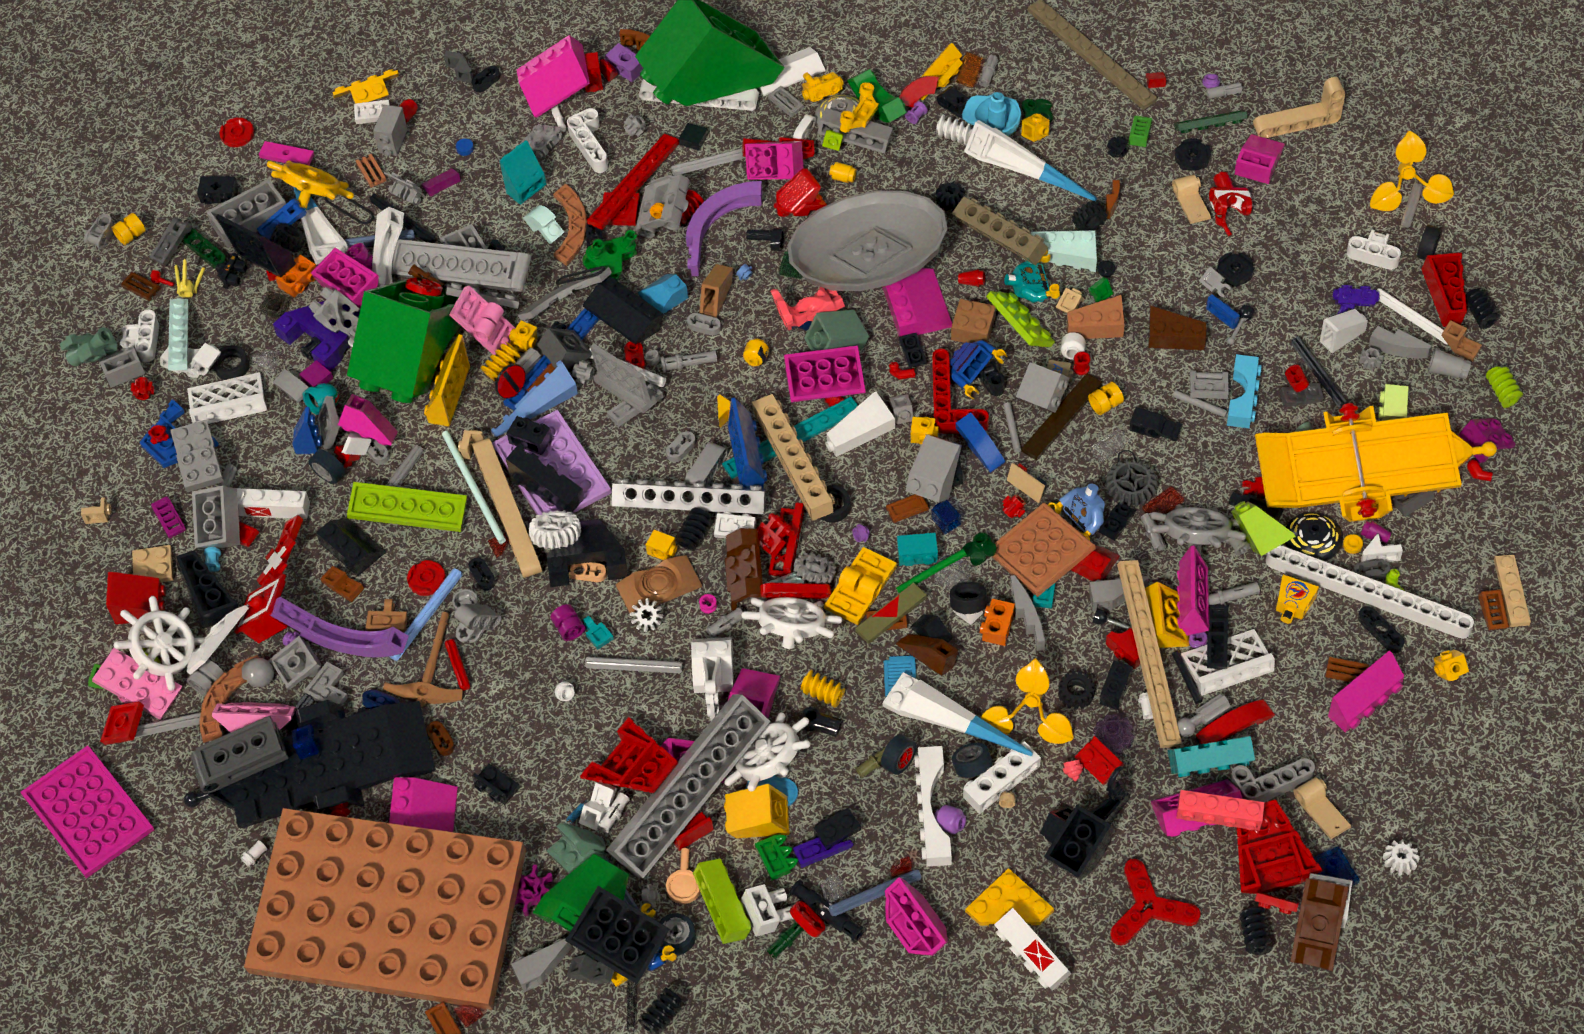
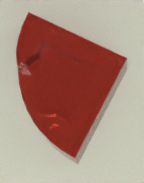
M506 533L503 534L506 539L503 544H499L496 537L488 540L496 558L504 553L503 551L507 546Z
M907 856L900 859V864L897 866L892 865L890 868L892 877L912 871L910 857Z
M464 1005L454 1009L456 1015L466 1028L483 1017V1013L474 1006Z

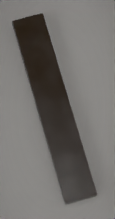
M1086 373L1060 403L1056 413L1052 412L1022 447V452L1037 461L1089 401L1088 395L1102 386V381Z

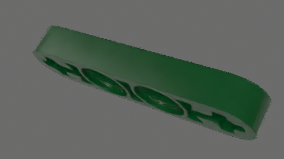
M194 228L188 233L189 236L185 235L181 241L214 269L218 263L227 261L224 253ZM194 240H200L198 244H191ZM211 249L210 253L203 254L204 250Z

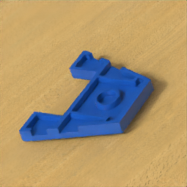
M174 400L169 402V407L160 414V419L155 424L166 427V434L169 435V439L152 444L150 441L151 436L147 432L139 442L141 447L163 468L178 463L170 430L175 429L171 423L185 412ZM212 436L214 446L217 447L219 444L217 440Z

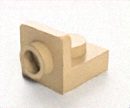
M1066 288L1056 308L1066 314L1077 309L1080 302L1085 300L1081 295L1082 292L1075 288H1072V290Z
M105 497L101 498L100 507L90 506L88 508H81V516L85 524L108 522V516L112 514L111 504L107 503Z

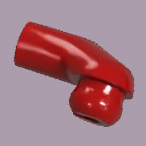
M1470 460L1468 462L1467 469L1474 479L1491 482L1493 472L1483 471L1477 460Z

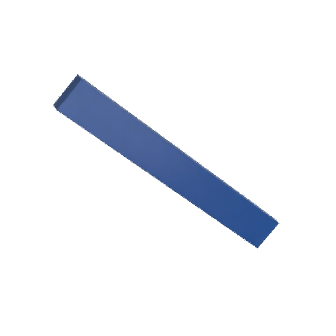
M584 308L567 329L574 330L582 340L600 319ZM545 355L526 375L525 384L521 391L515 397L503 401L505 406L514 411L516 410L515 405L528 393L527 389L547 365L551 363Z

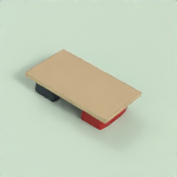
M1012 463L1007 481L1040 503L1046 488V482L1040 477L1035 479L1029 475L1027 468L1020 463L1018 465Z

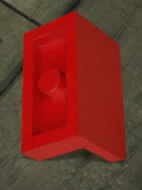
M703 812L694 816L673 841L677 849L681 851L682 848L689 846L713 831L711 818H706Z

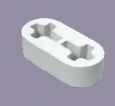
M806 114L796 128L793 138L806 140L815 126L816 117Z

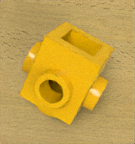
M1033 114L1023 119L1021 136L1033 142L1041 140L1049 135L1050 120L1041 114Z
M521 320L517 327L513 328L509 334L510 345L517 351L524 353L529 348H533L537 342V327Z
M912 417L911 443L922 445L927 434L938 437L939 427L935 426V418Z
M1455 649L1441 652L1440 656L1433 658L1436 674L1445 680L1454 681L1460 675L1469 672L1464 653Z

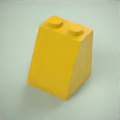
M770 784L757 786L753 792L745 789L725 794L724 809L727 820L725 828L728 834L735 838L790 834L787 796Z

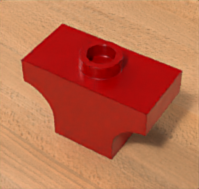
M1129 628L1124 633L1111 631L1106 636V646L1113 651L1119 660L1123 659L1128 665L1133 666L1135 670L1140 665V659L1132 628Z

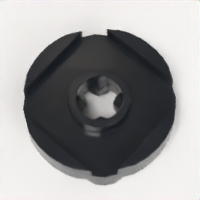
M1186 139L1181 142V145L1176 147L1175 161L1182 170L1196 171L1205 169L1208 166L1211 150L1207 144L1206 146L1202 144L1201 140Z
M1230 252L1224 254L1219 259L1217 271L1226 278L1223 282L1233 287H1238L1250 281L1254 272V264L1252 259L1246 254L1239 252L1238 254H1232ZM1232 267H1234V268L1239 267V270H1238V271H1234V270H1232Z

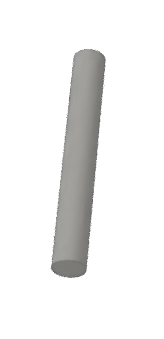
M1174 391V398L1224 418L1228 413L1225 409L1197 398H1190V395L1180 391Z
M1007 402L1003 406L1013 450L1015 453L1021 452L1011 403Z

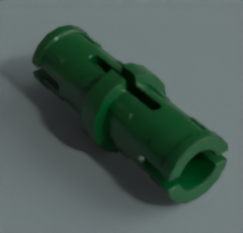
M794 921L766 949L768 954H773L772 957L776 959L787 947L793 945V941L804 929Z

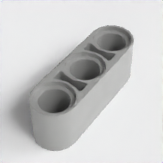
M711 441L708 442L685 478L686 485H693V482H704L705 486H708L725 460L728 449Z

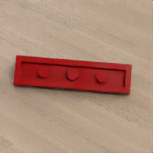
M796 502L795 509L781 508L780 517L784 523H787L784 520L785 514L793 515L792 521L788 524L792 527L795 534L793 537H788L784 540L787 542L785 544L787 549L784 555L781 556L778 553V559L771 556L768 575L782 577L793 572L804 516L803 503ZM780 561L783 563V571L773 570L774 565Z

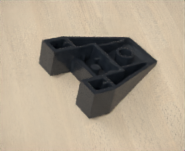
M600 519L579 521L581 533L578 541H574V544H569L567 547L550 549L547 556L550 587L570 585L568 565L605 561L608 580L624 579L627 577L624 548Z

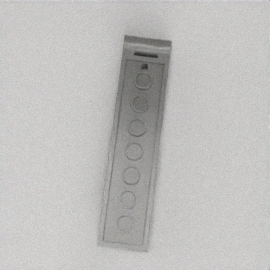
M398 239L393 254L391 275L412 278L413 276L409 275L408 272L412 265L415 264L425 272L432 273V276L439 281L459 283L464 286L523 292L532 256L521 252Z

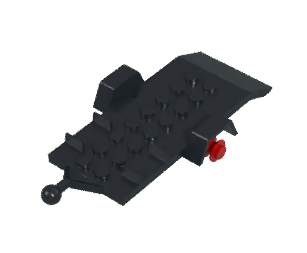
M324 700L300 708L296 712L294 721L296 734L282 738L289 759L211 793L188 792L184 796V803L187 807L193 808L200 801L211 798L235 811L237 826L240 829L279 817L282 814L283 808L301 810L311 806L313 813H321V810L329 808L332 811L330 815L347 817L350 814V810L346 808L349 805L348 802L360 807L365 806L362 795L363 789L393 780L394 778L428 774L435 771L420 701L382 705L348 717L345 716L344 706L330 700Z

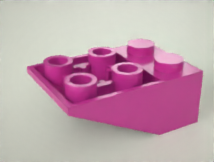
M1251 134L1236 160L1234 175L1269 184L1285 144Z
M802 141L745 144L747 179H791L803 169Z
M351 394L344 406L338 425L346 431H354L364 438H372L377 440L379 444L391 446L398 431L369 400Z
M742 668L728 700L733 694H741L766 718H769L780 676Z

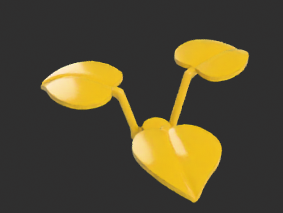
M1407 131L1396 147L1395 155L1401 162L1398 167L1400 175H1398L1397 188L1393 182L1382 183L1373 193L1370 207L1381 211L1396 209L1402 201V195L1398 192L1401 188L1402 178L1410 180L1414 177L1426 186L1422 191V196L1430 203L1446 202L1453 197L1452 183L1447 176L1436 174L1426 183L1416 174L1412 166L1413 162H1421L1425 158L1426 147L1421 138L1412 131Z
M1036 658L1017 673V686L1023 692H1027L1018 707L1008 715L1005 707L993 706L987 709L980 717L1005 735H1008L1013 729L1011 718L1026 704L1031 708L1039 707L1040 718L1043 723L1038 726V732L1045 741L1062 744L1074 738L1071 723L1066 716L1060 713H1051L1046 719L1044 717L1043 703L1040 701L1043 694L1047 692L1050 683L1046 670Z

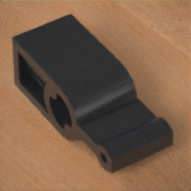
M1135 407L1130 420L1129 431L1153 438L1164 437L1177 441L1183 424L1167 420L1165 416L1159 413Z

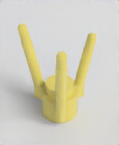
M184 259L182 281H180L178 265L174 267L177 294L183 298L192 297L193 293H197V288L205 268L202 267L193 285L192 281L187 279V260Z

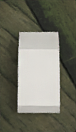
M596 782L591 801L583 806L579 823L597 831L598 824L607 813V807L613 803L617 788L606 783Z

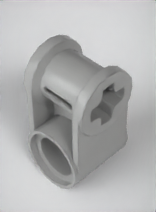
M108 214L99 215L90 229L87 230L84 236L86 244H94L99 249H104L114 234L111 229L114 223Z

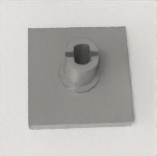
M325 396L317 418L324 449L332 448L338 430L342 428L338 425L340 417L337 415L333 396Z

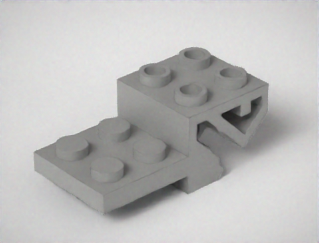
M207 419L170 430L184 487L187 492L224 482L221 465Z

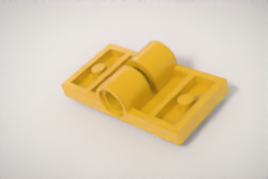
M863 547L851 566H846L843 569L839 583L824 604V609L859 625L895 571L897 563Z

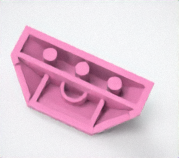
M219 703L215 706L212 717L229 732H234L267 716H271L273 722H276L280 730L292 719L296 707L278 703Z

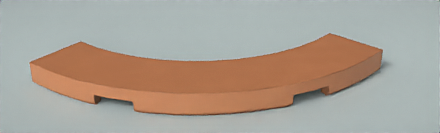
M564 184L553 195L566 210L569 218V231L562 245L553 254L556 259L567 266L579 253L585 241L587 217L579 196L571 187Z
M258 655L237 663L227 673L224 672L210 687L202 703L199 721L203 743L222 737L220 723L212 717V712L217 704H225L231 694L243 683L247 682V680L242 678V667L246 661L252 658H259Z

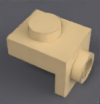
M464 430L462 441H459L458 450L461 452L463 459H471L472 443L485 439L482 431Z

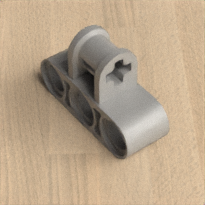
M462 604L454 615L460 621L456 629V637L461 642H476L480 639L484 630H493L501 622V616L489 606L482 604Z

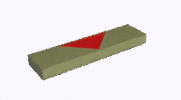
M913 582L856 627L855 632L870 644L927 599V594Z

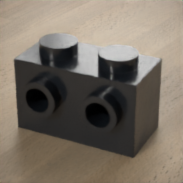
M516 416L507 431L509 444L517 446L521 443L525 446L526 450L539 455H543L552 440L550 427L543 423L533 422L526 417Z

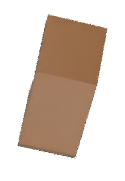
M1450 320L1441 336L1455 354L1473 362L1482 345L1466 338L1467 328Z

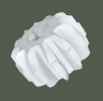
M646 598L645 605H643L641 600H638L640 608L636 605L632 606L634 610H637V613L631 612L630 616H636L637 618L633 619L631 623L634 624L639 621L636 629L639 630L642 624H644L643 630L647 632L648 625H650L652 630H655L653 622L657 625L661 624L660 621L656 620V617L663 618V614H657L656 612L662 608L661 606L656 609L653 608L657 603L656 601H653L651 606H649V599ZM643 610L651 612L650 620L642 619L641 614H644L642 613Z
M1403 839L1400 841V844L1394 840L1391 846L1388 845L1385 848V853L1383 854L1385 867H1391V873L1395 870L1398 871L1399 876L1402 875L1403 871L1409 875L1411 870L1417 868V863L1419 862L1417 848L1411 849V842L1405 845Z

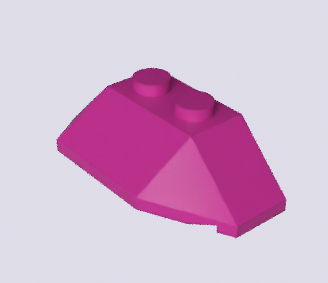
M899 877L885 890L886 922L908 953L934 956L948 942L946 927L919 891L903 878Z

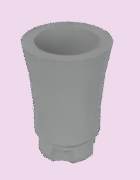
M1435 348L1429 363L1428 373L1466 379L1471 361Z

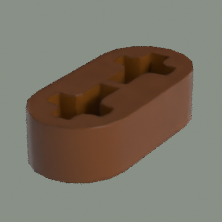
M439 721L430 722L426 727V731L437 752L443 756L453 753L455 749L454 742L443 724ZM434 728L439 730V736L432 731ZM441 741H444L448 748L442 747Z

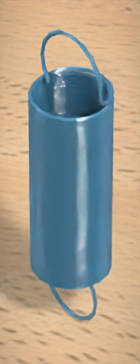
M580 803L566 819L568 821L571 820L573 823L581 815L584 803Z

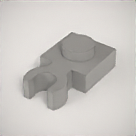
M1211 266L1199 279L1211 292L1214 293L1218 290L1219 296L1223 298L1227 297L1223 293L1224 288L1233 290L1229 284L1222 283L1226 278Z

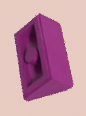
M451 168L421 185L431 197L461 180L459 173Z

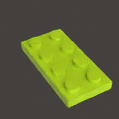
M990 291L986 297L1029 346L1052 347L1055 341L1050 337L1051 334L1040 326L1039 320L1032 317L1029 309L1018 301V297L1015 294L1001 291Z

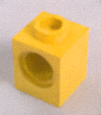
M654 530L646 543L647 554L661 560L673 557L677 551L675 537Z

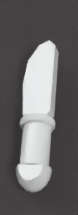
M557 104L551 108L552 114L558 127H562L560 132H565L566 125L563 122V117Z

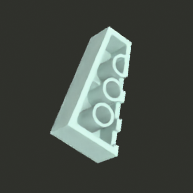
M1095 231L1031 232V235L1035 236L1037 234L1045 240L1043 243L1048 247V253L1044 256L1050 254L1049 262L1055 263L1058 266L1067 265L1073 266L1074 269L1081 270V268L1089 269L1091 272H1096Z

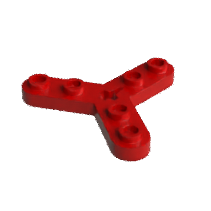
M1130 859L1125 863L1124 875L1135 904L1111 928L1110 938L1113 943L1120 946L1126 945L1152 918L1185 926H1193L1199 922L1200 910L1197 906L1156 897L1142 861ZM1144 903H1152V910L1148 908L1143 913H1141L1145 906Z

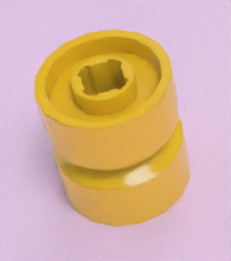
M130 213L123 218L124 222L119 221L111 227L116 238L124 246L134 240L133 236L138 237L146 232L143 223L134 213Z
M1109 382L1102 386L1101 390L1097 389L1088 395L1089 403L1098 415H1103L1111 410V407L1115 408L1124 402L1123 394L1114 382Z

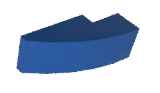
M971 412L956 422L957 431L966 440L967 446L990 473L1005 463L994 442Z

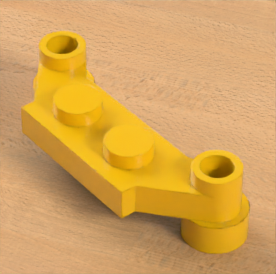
M862 83L859 90L860 102L853 112L843 111L841 113L840 130L847 133L850 129L858 127L865 128L877 111L879 103L875 102L873 97L874 86L872 84Z

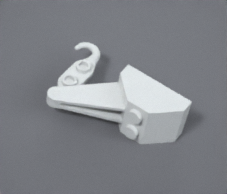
M732 637L693 639L691 642L694 693H705L707 716L710 717V721L720 711L718 692L731 691L734 686Z

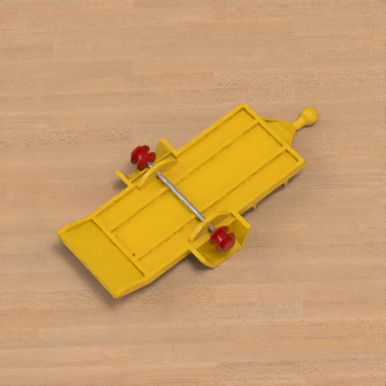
M1353 403L1344 404L1339 409V412L1344 414L1342 416H1332L1328 412H1323L1326 428L1291 433L1255 434L1267 507L1301 508L1340 503L1342 517L1349 522L1382 518L1393 510L1390 496L1404 495L1406 497L1412 493L1435 490L1438 493L1443 489L1459 488L1462 484L1458 468L1472 455L1483 454L1491 457L1497 451L1496 445L1490 441L1485 442L1479 447H1471L1451 431L1448 413L1376 422L1373 406H1369L1356 414L1355 411L1358 410V406H1355Z

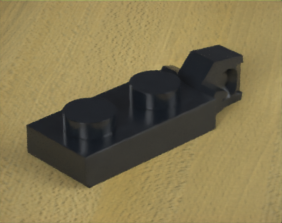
M1233 492L1229 499V504L1232 506L1243 501L1245 503L1250 502L1278 522L1284 511L1283 508L1267 507L1265 500L1249 493L1248 495L1243 494L1241 496Z

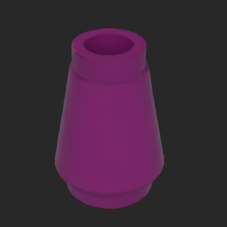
M1366 520L1360 535H1363L1366 539L1373 540L1379 534L1380 542L1387 543L1391 532L1372 520L1371 522Z

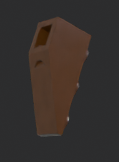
M907 634L896 642L897 646L941 676L954 667L958 650L943 639Z

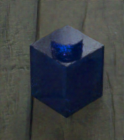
M948 500L936 504L931 509L932 520L945 535L961 525V515Z

